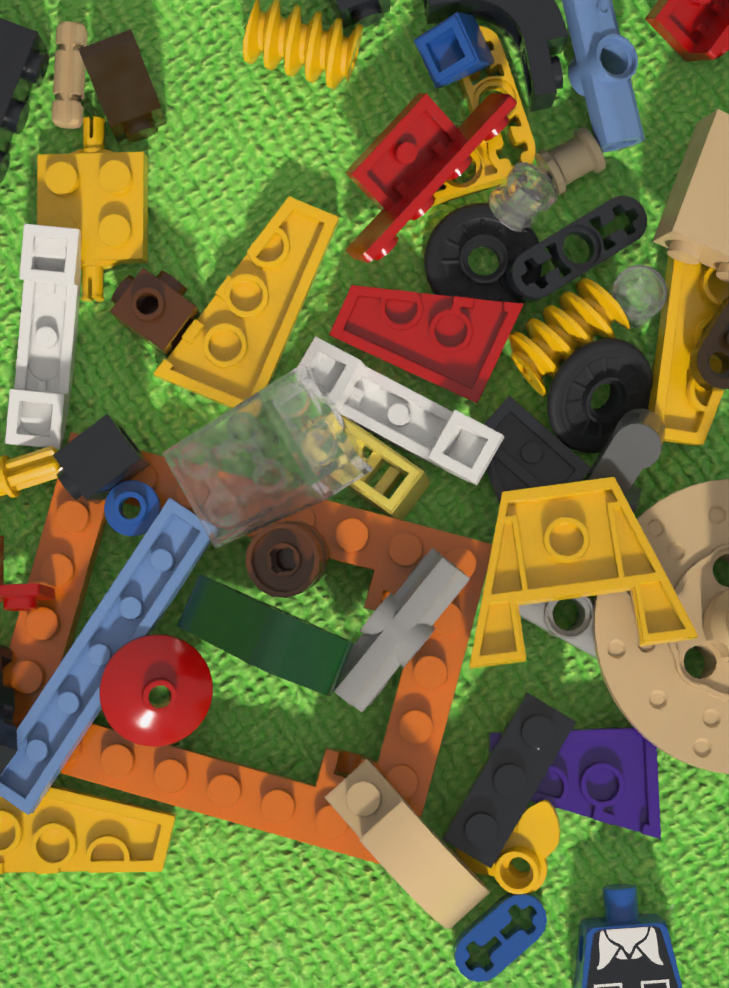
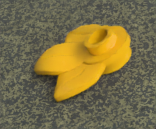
M547 799L538 801L527 808L492 868H489L455 847L457 854L474 873L494 876L499 885L510 893L529 894L536 891L543 884L547 876V857L556 849L560 841L559 817L555 808ZM516 857L523 858L529 863L530 870L525 872L517 870L512 864V859Z

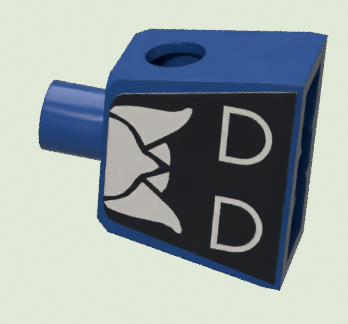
M615 884L604 886L605 917L580 920L574 988H683L665 921L658 914H639L636 885Z

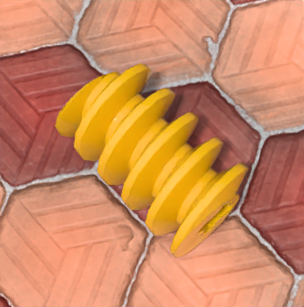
M256 0L243 39V58L246 63L252 65L263 52L264 67L271 71L276 69L284 58L285 73L291 77L295 76L303 64H305L306 80L310 83L316 82L325 70L326 86L334 90L344 77H346L347 83L349 82L361 45L363 25L357 24L349 37L343 36L342 18L337 17L329 30L326 31L322 29V12L316 11L308 24L302 23L301 6L295 5L287 18L281 17L280 0H273L266 12L260 10V0Z
M583 278L576 284L578 295L566 291L560 296L561 309L554 305H548L544 308L542 313L545 323L531 318L525 324L528 337L520 332H513L508 337L513 362L528 383L542 396L548 393L543 377L547 374L554 379L555 374L560 368L559 364L565 361L573 352L595 341L594 337L596 335L604 339H616L611 326L614 321L627 330L630 329L629 321L618 302L608 291L590 279Z

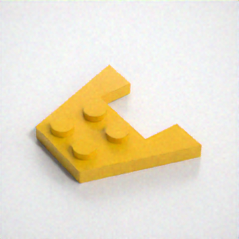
M615 477L502 492L469 665L470 669L526 661L519 605L630 591L639 646L692 640L698 637L691 620Z

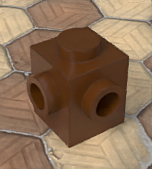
M144 268L141 269L135 278L128 275L119 284L111 298L115 305L110 312L115 319L167 358L182 340L181 336L194 319L197 320L200 316L197 307L183 297L187 292V288L163 270L160 271L157 277Z

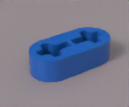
M509 892L468 926L456 939L453 949L454 960L460 973L472 981H489L537 941L545 931L547 923L546 911L539 899L531 893L513 894ZM516 904L522 910L529 905L534 908L529 915L533 923L529 929L524 930L523 927L517 925L506 935H503L501 930L512 920L508 911L511 906ZM496 936L499 941L488 951L491 962L485 967L478 961L469 966L466 963L470 957L467 949L468 944L474 941L481 947Z

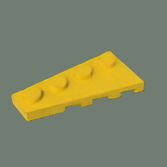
M51 785L34 813L29 815L0 796V874L22 872L52 874L89 871V873L162 872L165 867L177 814Z

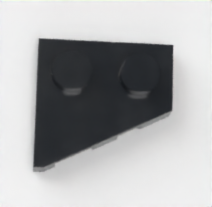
M510 396L484 423L485 426L504 435L502 443L486 469L499 504L502 492L578 482L591 470L584 461Z

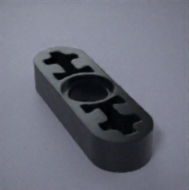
M629 196L614 197L513 259L507 266L505 283L508 291L513 297L522 302L532 303L539 301L636 242L643 236L647 227V215L643 206ZM625 214L630 223L624 227V230H617L602 240L597 230L613 221L615 215L618 217ZM577 235L586 241L589 247V256L585 263L577 264L566 257L563 243L567 236ZM550 259L555 269L539 278L537 281L539 287L535 283H530L526 286L521 278L527 272L526 266L529 269H534Z

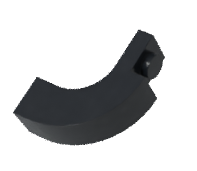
M423 0L427 24L442 22L456 12L472 15L475 19L487 21L504 31L514 43L519 54L530 112L552 107L557 89L563 88V74L559 57H550V55L562 53L568 38L564 19L554 0Z

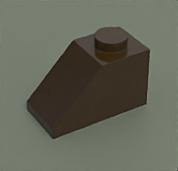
M131 29L79 49L117 142L126 138L129 142L144 140L154 135L158 131V126L167 123Z

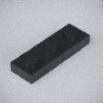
M525 692L441 836L442 840L492 868L576 721Z

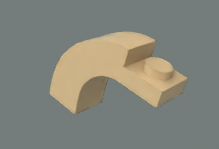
M366 759L324 797L360 838L359 841L383 868L444 928L448 930L453 928L491 892L457 852L448 847L421 819L370 760Z

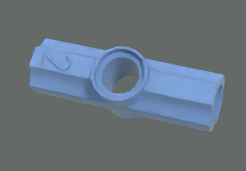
M562 0L575 54L568 67V78L575 91L585 97L594 138L602 153L617 151L641 143L645 140L631 82V77L637 70L638 56L631 42L620 35L612 0Z

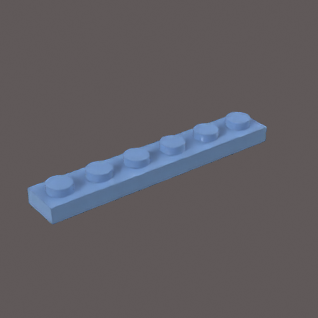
M171 498L167 500L17 728L18 751L0 775L1 797L27 815L34 813L102 709L99 699V685L107 662L127 642L141 636L151 635L219 529Z

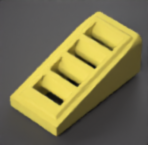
M340 413L307 454L312 461L381 513L392 518L404 520L430 485V480L425 471ZM350 435L355 441L338 463L331 459L347 436ZM366 448L369 449L372 453L355 475L349 472ZM386 462L390 467L375 487L372 488L368 483L383 463ZM402 475L406 477L390 499L386 498Z

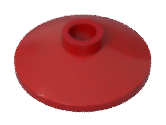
M165 634L141 636L120 647L107 662L99 685L101 708L111 727L128 741L150 747L170 745L190 735L198 728L207 715L213 695L211 673L201 654L186 641ZM156 686H165L169 689L167 700L161 704H154L149 701V693Z

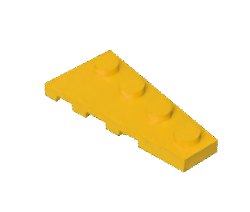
M289 196L247 250V255L234 272L227 276L215 292L214 298L198 319H194L181 336L182 340L169 357L162 361L153 375L255 418L338 226L339 217Z
M669 255L652 376L653 385L648 410L657 414L664 423L665 442L700 446L705 443L724 390L710 391L701 387L691 374L690 356L718 308L729 296V283L719 279L716 276L717 270L702 263L695 265L686 264L673 259ZM712 355L709 360L710 368L719 374L722 369V362L716 355Z

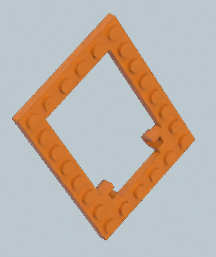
M71 432L68 443L80 434ZM141 451L150 465L131 480L140 481L152 487L160 499L161 509L167 500L171 498L217 529L253 538L254 535L266 526L289 520L305 522L316 528L326 541L329 559L373 570L363 608L375 611L390 592L396 593L408 579V575L432 548L447 558L471 579L434 623L433 626L436 629L403 668L378 761L353 752L325 747L316 783L311 784L173 744L159 747L135 744L123 738L112 727L93 722L60 773L380 864L359 841L360 838L324 797L347 777L338 773L350 775L360 764L368 759L412 809L422 817L487 574L492 544ZM59 479L56 482L28 584L39 583L55 588V600L38 601V610L19 612L9 646L12 651L13 661L3 667L2 671L3 685L14 689L15 710L13 723L16 726V730L71 648L107 521L104 512L105 500L99 504L87 501L83 496L75 500ZM134 497L124 502V504L141 508L139 501Z

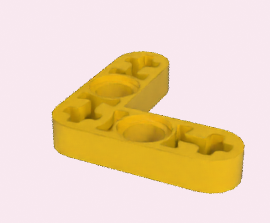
M479 26L494 58V63L485 68L488 77L477 84L472 85L471 81L479 80L480 71L460 79L459 83L470 114L479 106V98L487 91L496 90L503 94H510L516 100V106L507 114L509 122L506 126L513 121L516 122L517 126L509 127L508 137L514 149L523 148L524 152L520 154L518 165L512 166L508 158L499 159L497 156L503 149L501 133L491 140H483L470 154L475 167L474 177L466 183L446 180L440 187L442 190L433 194L436 199L432 206L517 180L526 175L535 158V141L502 43L495 32L483 26ZM496 72H499V74H500V76H492V75H493L494 73H496Z

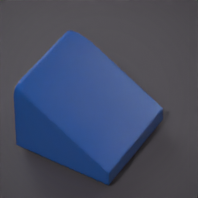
M456 12L414 39L433 84L438 89L479 72L494 63V58L476 19L469 14Z

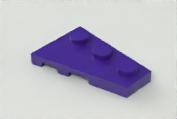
M634 727L572 729L530 801L538 802L547 799L554 808L570 811L597 821L617 825L661 839L657 747L645 739ZM502 731L488 732L489 754Z

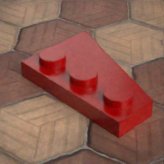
M351 285L329 335L478 403L524 304Z

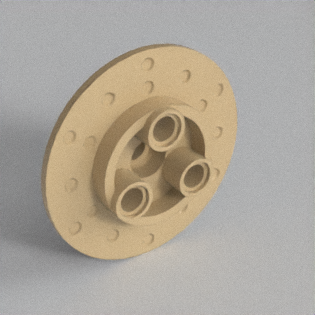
M729 479L692 485L674 492L652 505L637 518L691 620L698 637L692 640L639 646L630 591L595 595L593 606V640L600 672L609 693L629 723L645 739L661 751L688 765L711 772L729 774V586L725 587L719 584L713 575V565L717 559H722L729 564ZM690 648L698 650L704 658V670L697 678L692 677L684 667V657Z

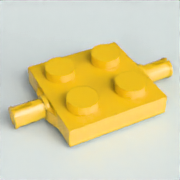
M88 116L82 118L83 149H78L69 154H37V225L81 230V300L101 302L104 301V269H109L123 263H148V156L144 151L113 152L104 149L106 120L97 116H93L92 120Z

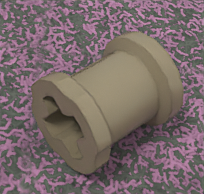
M585 127L575 130L574 138L554 150L547 152L542 149L535 153L536 164L547 186L557 196L567 191L566 185L591 171L598 174L606 168L604 155L597 141Z

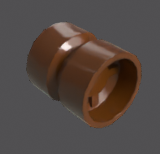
M289 520L266 526L253 536L246 550L245 565L249 578L259 590L272 597L288 598L305 592L322 579L328 568L329 550L324 537L316 528L305 522Z

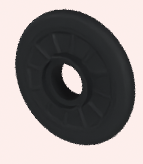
M492 203L465 205L446 215L436 225L428 239L424 254V267L428 283L436 295L524 304L526 302L516 299L508 291L505 283V272L513 259L538 244L539 241L531 226L511 209ZM487 247L493 250L499 260L497 270L489 275L474 273L468 264V256L474 249ZM542 264L534 269H529L526 266L527 272L521 276L522 281L526 286L530 283L538 285L537 281L541 276Z
M606 338L592 341L580 347L563 362L555 374L549 389L547 413L554 434L564 445L583 453L601 452L625 413L633 409L648 410L653 377L650 365L643 353L627 341ZM609 383L610 395L608 400L600 408L592 409L591 398L594 391L602 384Z

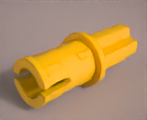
M48 446L14 458H10L7 455L0 456V497L8 495L11 498H15L21 494L22 489L58 478L56 474L63 468L53 455L59 450L54 446Z

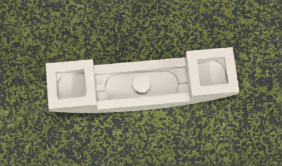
M24 224L19 279L24 280L15 385L14 389H10L5 444L44 448L54 446L56 449H61L70 403L77 343L81 281V230Z
M316 336L288 382L303 394L337 414L340 413L378 437L475 485H478L504 439L503 434L457 410L452 412L368 368L360 359Z

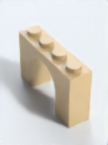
M717 109L696 123L653 242L668 248L667 254L677 261L693 265L702 263L717 270L716 276L729 283V114Z

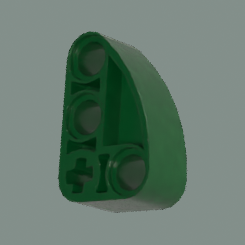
M201 574L198 576L177 623V627L254 667L327 696H331L354 644L321 627Z

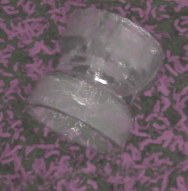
M645 265L627 267L616 277L608 289V292L624 311L630 328L644 326L652 320L662 309L667 299V286L664 278L658 271Z

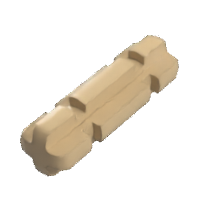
M63 21L56 28V44H58L60 50L55 51L53 94H55L57 100L52 101L51 119L56 127L76 129L80 128L83 123V106H81L79 100L84 99L86 67L79 49L87 46V30L84 24L80 22Z

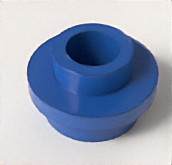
M135 480L124 481L116 485L107 495L104 505L105 517L109 525L116 532L126 536L146 534L161 511L160 499L155 490L148 484ZM134 497L139 501L141 510L137 517L129 519L123 513V504L127 499Z

